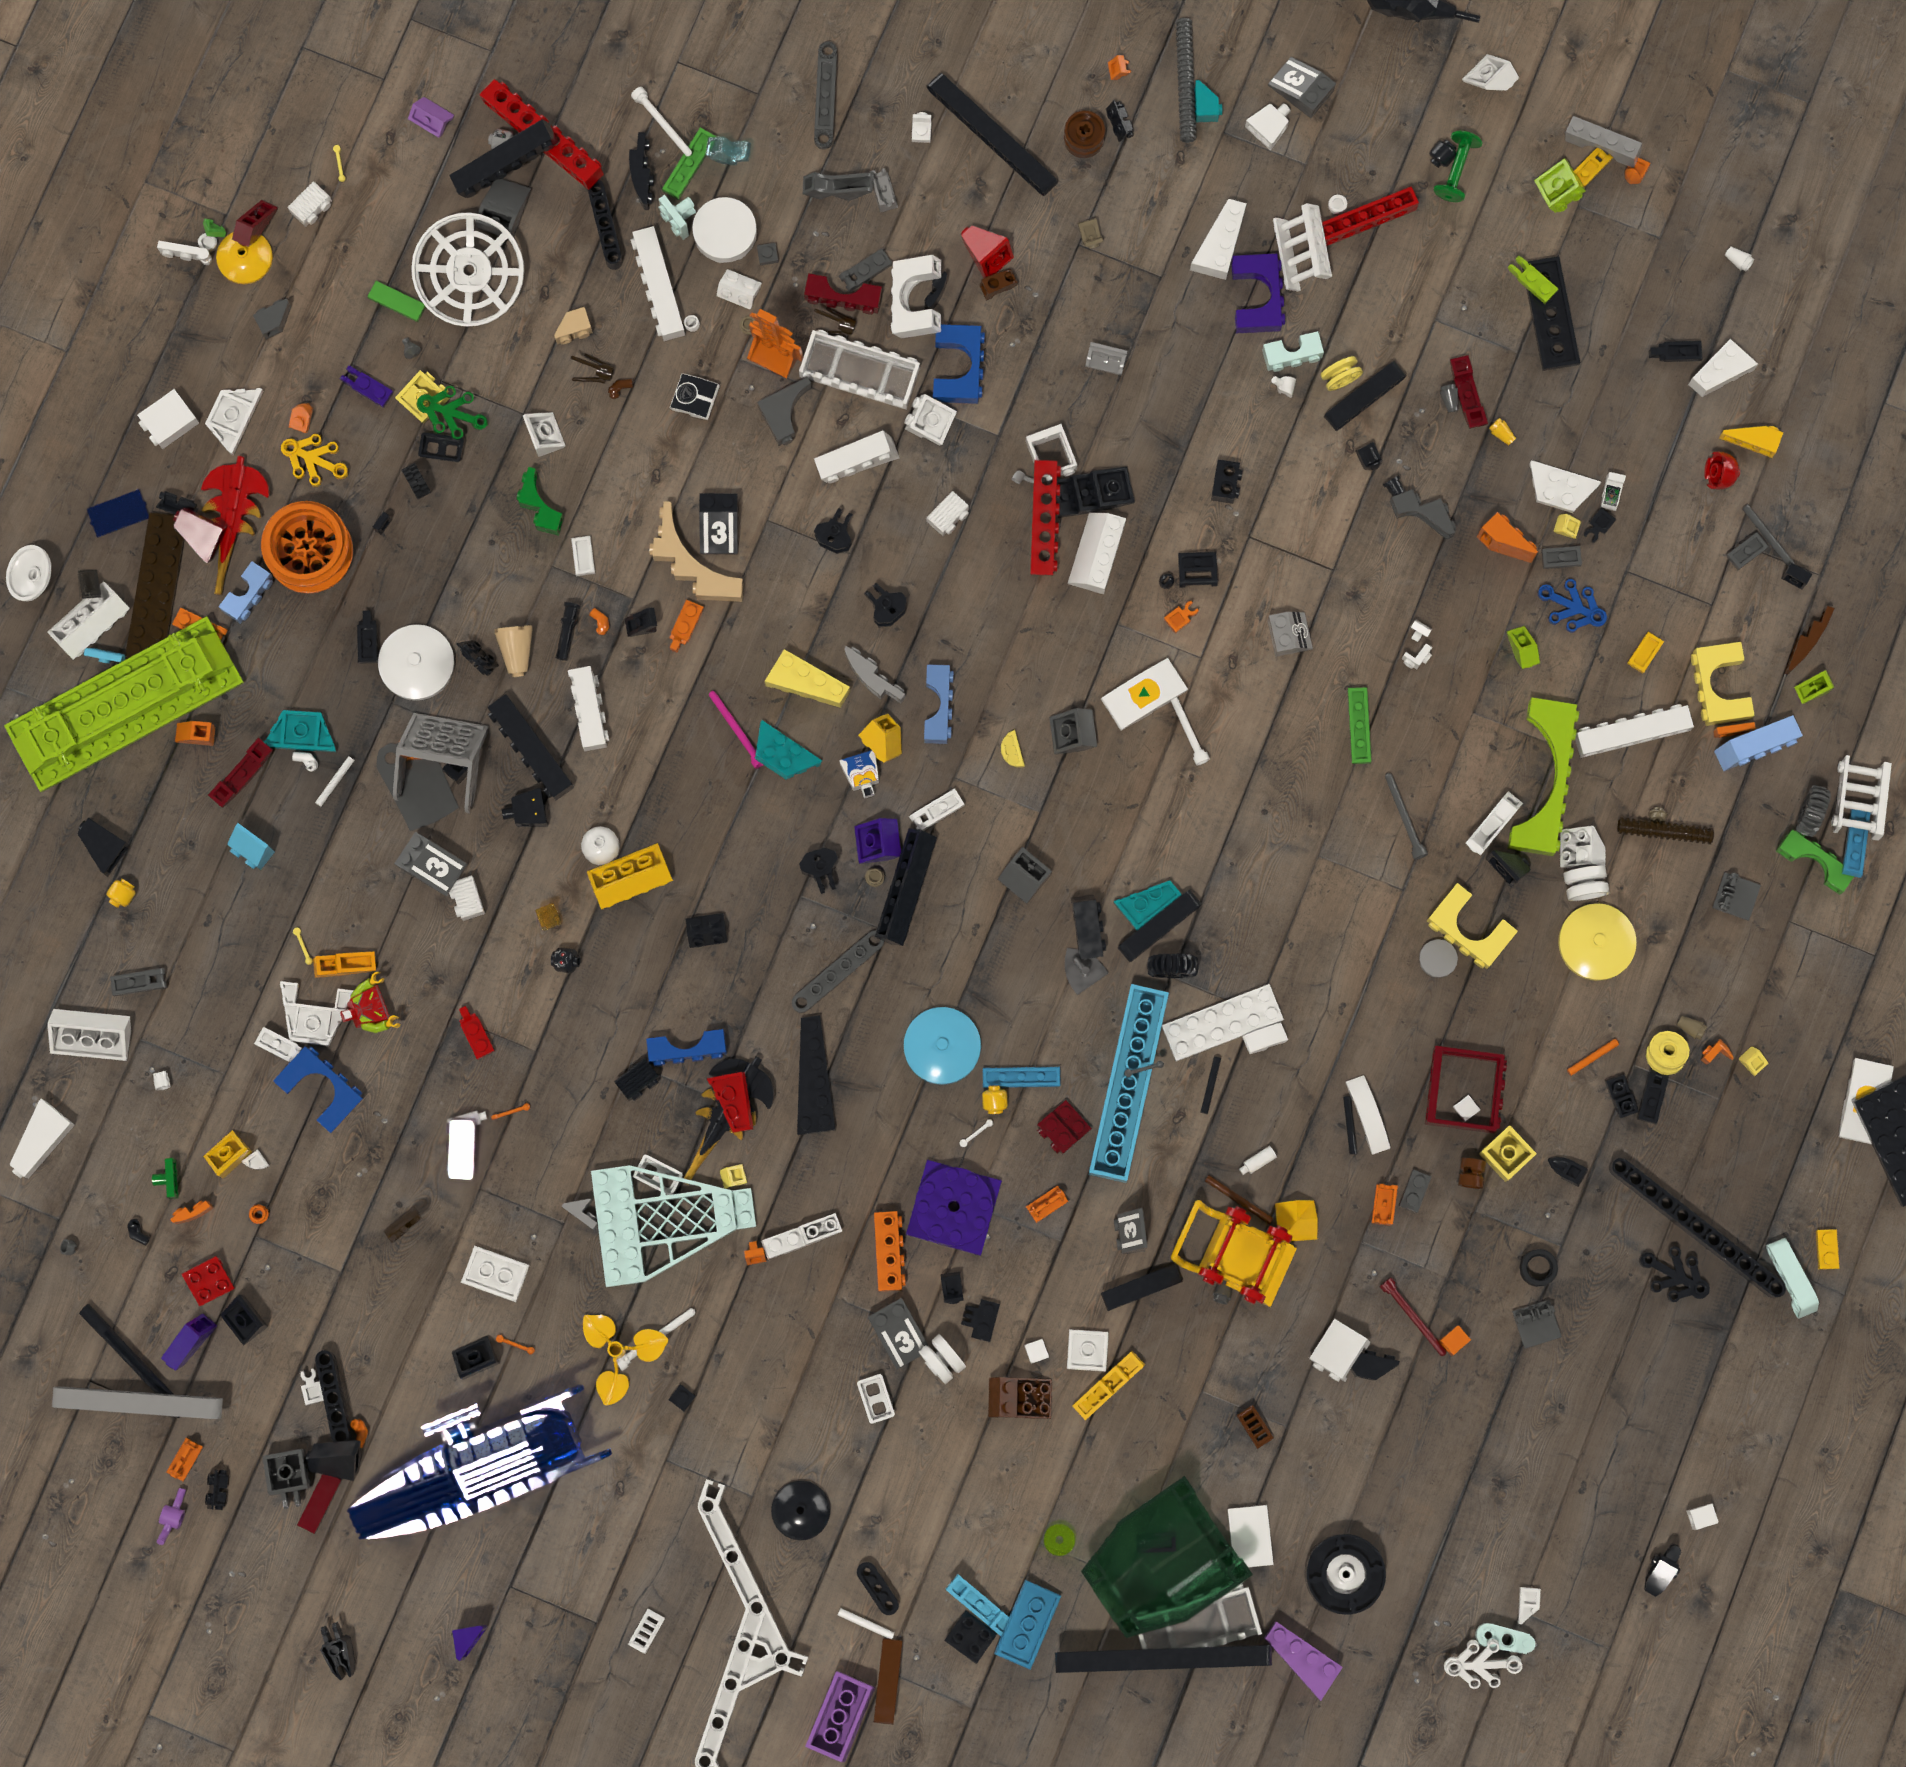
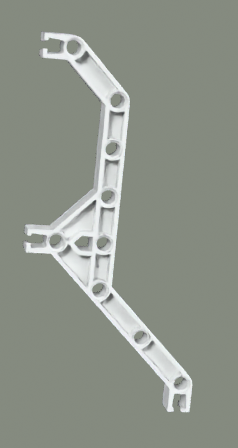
M708 1479L705 1481L698 1502V1510L746 1609L695 1758L696 1767H704L700 1764L702 1756L710 1758L711 1763L707 1767H720L717 1757L741 1690L781 1670L802 1677L804 1668L798 1671L789 1667L791 1657L802 1659V1664L805 1665L808 1660V1656L788 1649L719 1506L726 1486L718 1484L720 1490L716 1499L707 1497L709 1485H713V1481ZM707 1500H710L714 1505L710 1512H706L703 1509V1504ZM730 1551H735L738 1554V1559L734 1563L727 1559ZM754 1602L762 1604L763 1608L760 1613L752 1611V1604ZM740 1641H748L750 1645L748 1651L744 1652L739 1649ZM755 1644L764 1646L767 1655L762 1658L752 1655ZM784 1653L787 1656V1662L779 1664L776 1660L777 1654ZM730 1678L734 1679L737 1683L734 1690L726 1687V1681ZM715 1717L723 1719L724 1724L722 1728H716L713 1725Z

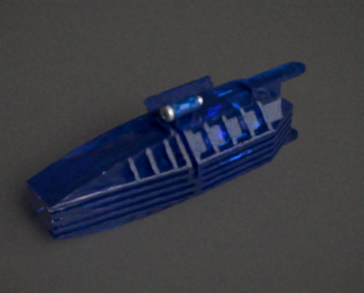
M583 1384L527 1405L520 1412L477 1429L475 1421L470 1423L468 1420L470 1416L473 1418L481 1414L477 1403L469 1406L468 1409L464 1408L434 1420L432 1424L429 1422L422 1425L425 1436L434 1434V1431H441L444 1443L397 1467L352 1501L347 1509V1513L350 1515L349 1517L356 1529V1533L360 1534L359 1540L417 1532L468 1517L547 1485L563 1475L612 1454L611 1449H607L585 1458L581 1448L582 1440L570 1412L564 1409L561 1400L583 1391Z

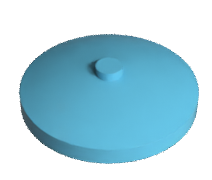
M937 1007L924 1011L911 1022L905 1034L904 1054L908 1065L918 1077L933 1084L946 1085L962 1080L974 1069L980 1056L981 1040L976 1026L969 1017L953 1008Z

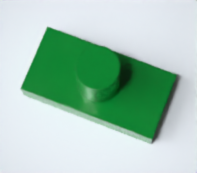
M174 1158L165 1159V1173L152 1174L153 1186L166 1185L167 1198L169 1199L178 1198L177 1164Z

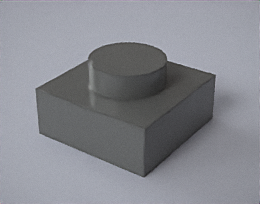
M775 243L757 245L760 266L778 263Z

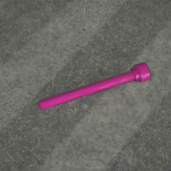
M710 691L709 697L750 754L751 764L755 769L763 766L762 763L755 759L756 749L715 691Z

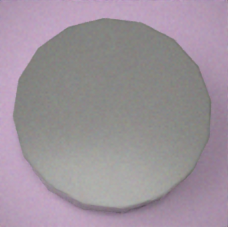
M1436 939L1423 946L1419 954V963L1427 975L1441 978L1448 976L1454 971L1457 966L1458 956L1452 944L1445 940Z

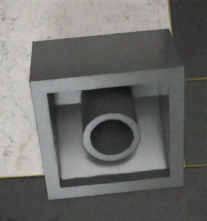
M1076 708L1049 717L1054 754L1080 752L1097 747L1093 711L1091 709Z

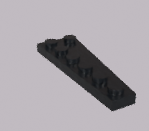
M820 1015L801 1018L798 1136L836 1130Z

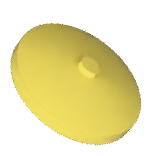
M1589 904L1575 910L1564 921L1559 933V951L1568 968L1578 976L1594 981L1607 980L1619 975L1631 963L1636 951V934L1629 919L1618 909L1605 904Z

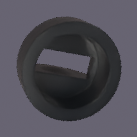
M1169 573L1162 574L1159 578L1160 587L1170 589L1174 584L1173 576ZM1167 577H1170V579L1166 582V584H1164L1163 581H1164Z

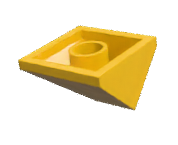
M1314 1200L1275 1203L1277 1225L1288 1230L1287 1233L1293 1236L1291 1242L1317 1240V1213Z

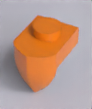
M1638 158L1634 168L1627 166L1624 172L1626 181L1629 184L1641 183L1650 167V163Z
M308 403L298 404L292 409L289 428L304 433L309 431L313 409Z
M1719 1039L1713 1046L1708 1045L1702 1052L1704 1056L1701 1058V1061L1707 1065L1719 1052L1731 1060L1734 1058L1728 1046Z

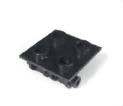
M470 640L456 644L460 648L462 655L471 664L475 662L474 667H477L476 669L483 675L489 676L492 673L491 668L499 666L495 662V658L488 653L486 654L478 642Z
M965 1610L944 1641L977 1664L997 1633Z

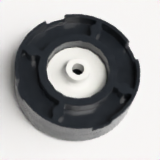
M1351 1534L1330 1536L1319 1542L1307 1558L1305 1565L1307 1589L1312 1598L1321 1607L1330 1612L1351 1615L1365 1611L1376 1602L1385 1586L1386 1569L1382 1556L1371 1543L1359 1536ZM1344 1571L1348 1572V1576L1346 1578H1344L1342 1575Z

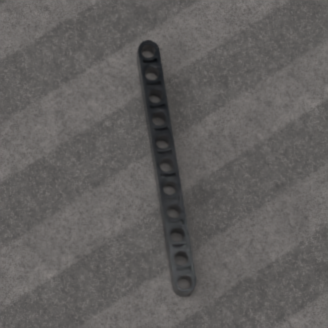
M1618 1158L1610 1163L1609 1171L1615 1178L1770 1298H1778L1785 1294L1786 1286L1779 1278L1626 1159ZM1617 1162L1623 1165V1172L1615 1170ZM1632 1174L1639 1178L1637 1185L1633 1184L1630 1180ZM1647 1187L1654 1189L1655 1194L1653 1197L1646 1194ZM1663 1199H1667L1670 1202L1669 1209H1665L1662 1206ZM1678 1211L1685 1213L1686 1218L1684 1221L1678 1219ZM1694 1223H1698L1701 1226L1700 1233L1694 1232ZM1710 1235L1716 1237V1245L1709 1243L1708 1238ZM1726 1247L1730 1248L1733 1252L1730 1258L1724 1254ZM1742 1259L1746 1260L1748 1263V1268L1746 1270L1740 1267V1261ZM1757 1272L1763 1274L1764 1279L1762 1282L1756 1280L1755 1275ZM1773 1284L1778 1285V1294L1772 1292L1771 1286Z
M1271 1645L1055 1652L1056 1673L1272 1666Z

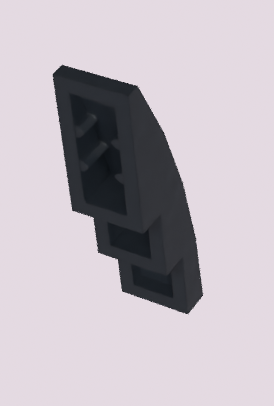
M1176 1264L1104 1291L1101 1293L1107 1311H1110L1183 1281Z

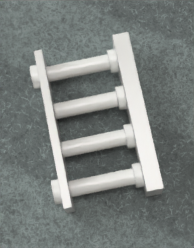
M1309 203L1301 206L1303 212L1301 216L1290 221L1281 218L1273 219L1286 290L1301 291L1299 282L1312 276L1323 279L1332 277L1320 209L1318 205ZM1304 222L1306 232L1291 239L1289 229ZM1308 240L1309 250L1294 257L1293 246ZM1311 258L1313 267L1298 274L1296 264Z
M1846 755L1842 761H1839L1837 769L1840 772L1836 813L1831 821V826H1834L1833 833H1838L1842 826L1869 830L1872 833L1871 839L1879 841L1884 835L1892 763L1883 762L1880 768L1877 769L1849 764L1850 756ZM1848 772L1874 776L1878 779V783L1875 787L1847 782ZM1846 790L1873 794L1876 797V801L1873 805L1845 800ZM1844 808L1871 812L1874 815V819L1871 823L1843 818Z

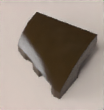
M414 1206L384 1230L391 1243H394L408 1232L409 1228L422 1219L419 1211Z

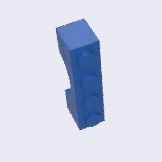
M723 1029L704 1031L700 1042L690 1049L674 1047L669 1043L666 1036L646 1039L649 1063H654V1066H663L665 1062L673 1061V1064L684 1063L686 1059H692L693 1062L703 1061L704 1057L710 1056L711 1059L723 1058V1055L727 1054Z

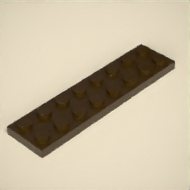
M149 512L125 659L168 637L184 545V538L174 528V515Z

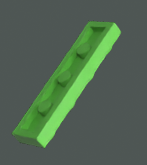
M701 127L699 128L688 146L692 151V155L686 156L683 154L663 186V192L677 200L680 199L716 141L715 135Z
M1367 687L1348 688L1351 764H1371Z

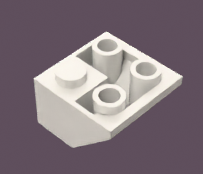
M1594 826L1562 830L1560 833V868L1605 866V846Z

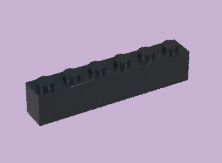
M541 119L449 176L458 195L470 198L478 190L491 186L493 181L506 177L508 172L521 168L523 163L536 159L538 154L543 151L551 150L554 147L553 145L558 143V140L550 124Z
M506 694L487 707L490 711L488 713L493 723L498 722L501 726L499 728L504 738L509 737L512 741L510 743L515 753L520 752L523 756L521 758L526 768L531 767L534 771L532 773L537 783H543L545 786L543 791L548 798L553 797L556 801L574 788L571 781Z
M908 828L875 938L892 945H904L937 837L920 829Z

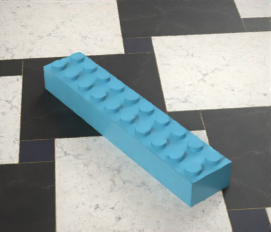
M1134 984L1130 986L1088 1175L1127 1183L1152 1069L1132 1074L1131 1077H1126L1124 1073L1127 1069L1135 1070L1153 1065L1169 992Z

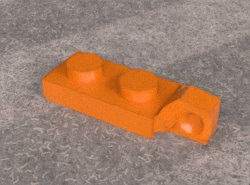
M686 599L671 631L670 639L673 641L670 645V650L678 653L681 644L686 645L689 642L704 610L703 606Z

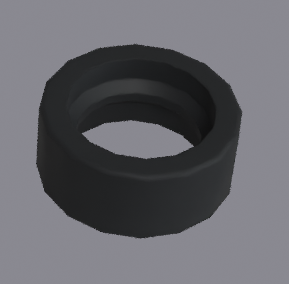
M1532 1250L1521 1259L1519 1266L1520 1275L1529 1285L1535 1287L1545 1286L1551 1283L1557 1276V1260L1546 1250ZM1538 1256L1545 1258L1550 1264V1272L1547 1277L1539 1280L1531 1277L1527 1270L1528 1262Z

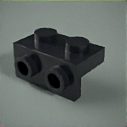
M724 913L685 918L690 948L728 942Z

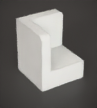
M1713 1504L1687 1510L1693 1530L1718 1523Z

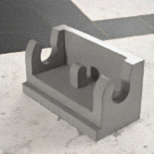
M883 168L880 173H876L875 170L869 171L873 174V191L880 213L898 208L886 169Z
M1091 342L1085 367L1122 376L1127 351Z

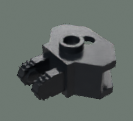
M840 508L837 509L833 519L830 518L829 522L817 524L814 530L819 546L836 554L848 552L852 545L848 534V526L853 514L848 513L842 524L838 522L842 515V509Z
M875 583L873 585L874 590L881 596L876 600L868 591L864 595L873 604L875 609L874 623L878 627H890L905 614L907 598L902 592H885Z
M823 847L806 853L799 863L802 874L814 878L815 882L817 881L821 894L825 893L824 885L821 882L822 879L828 878L830 888L832 890L836 889L832 877V871L838 864L836 851Z

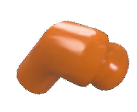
M593 608L589 616L597 621L598 628L596 632L599 635H605L609 630L608 617L596 608Z
M353 1419L350 1422V1427L357 1434L356 1440L360 1441V1448H363L368 1435V1429L361 1419Z

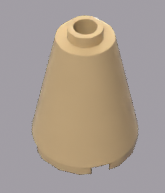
M532 625L494 629L508 674H512V677L524 676V672L528 671L533 631Z

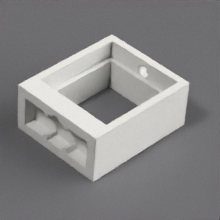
M1062 424L1026 436V444L1033 462L1039 460L1034 446L1059 438L1070 464L1061 468V476L1064 475L1066 477L1075 473L1077 463ZM1045 475L1041 480L1042 482L1050 483L1052 477Z

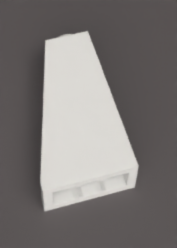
M40 1099L10 1162V1166L14 1168L12 1172L19 1178L25 1177L29 1179L74 1127L71 1121L43 1099Z

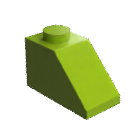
M1522 626L1507 631L1515 659L1520 667L1524 669L1540 664L1537 644L1526 627Z

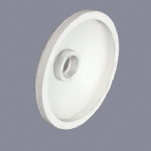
M27 545L13 555L7 568L6 583L10 594L14 598L27 602L36 599L44 592L51 577V562L46 551L35 545Z

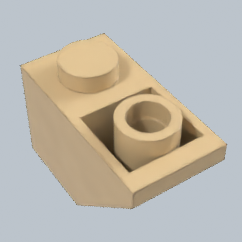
M585 307L566 312L554 335L557 344H568L572 339H583L593 333Z

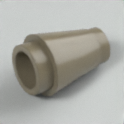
M1684 1016L1680 1018L1677 1024L1678 1027L1694 1039L1701 1040L1707 1030L1704 1022Z

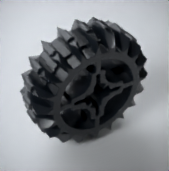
M1158 954L1148 958L1147 970L1148 975L1152 977L1182 979L1196 976L1199 970L1198 958L1190 954Z

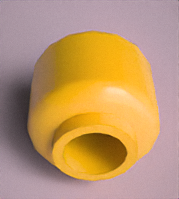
M124 879L120 881L115 880L106 893L107 897L110 898L109 903L117 908L120 905L127 907L136 894L135 886Z
M999 1085L988 1086L989 1090H985L982 1093L983 1109L988 1111V1114L1003 1113V1110L1008 1107L1007 1091L1000 1089Z

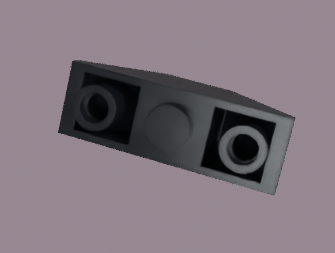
M1365 1350L1364 1353H1360L1350 1370L1355 1377L1375 1381L1397 1367L1400 1361L1395 1360V1356L1384 1354V1357L1376 1356V1352Z

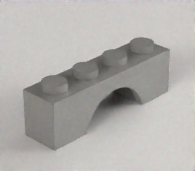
M1575 116L1572 117L1565 132L1566 142L1581 148L1584 146L1600 148L1612 155L1617 162L1634 168L1642 151L1641 142Z

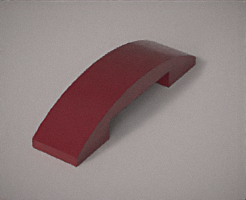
M1469 356L1450 359L1454 384L1458 388L1459 403L1469 429L1488 425L1483 406H1481L1473 379V370Z
M257 738L246 751L247 754L223 781H220L213 788L208 796L222 808L226 806L252 780L273 750L260 738Z

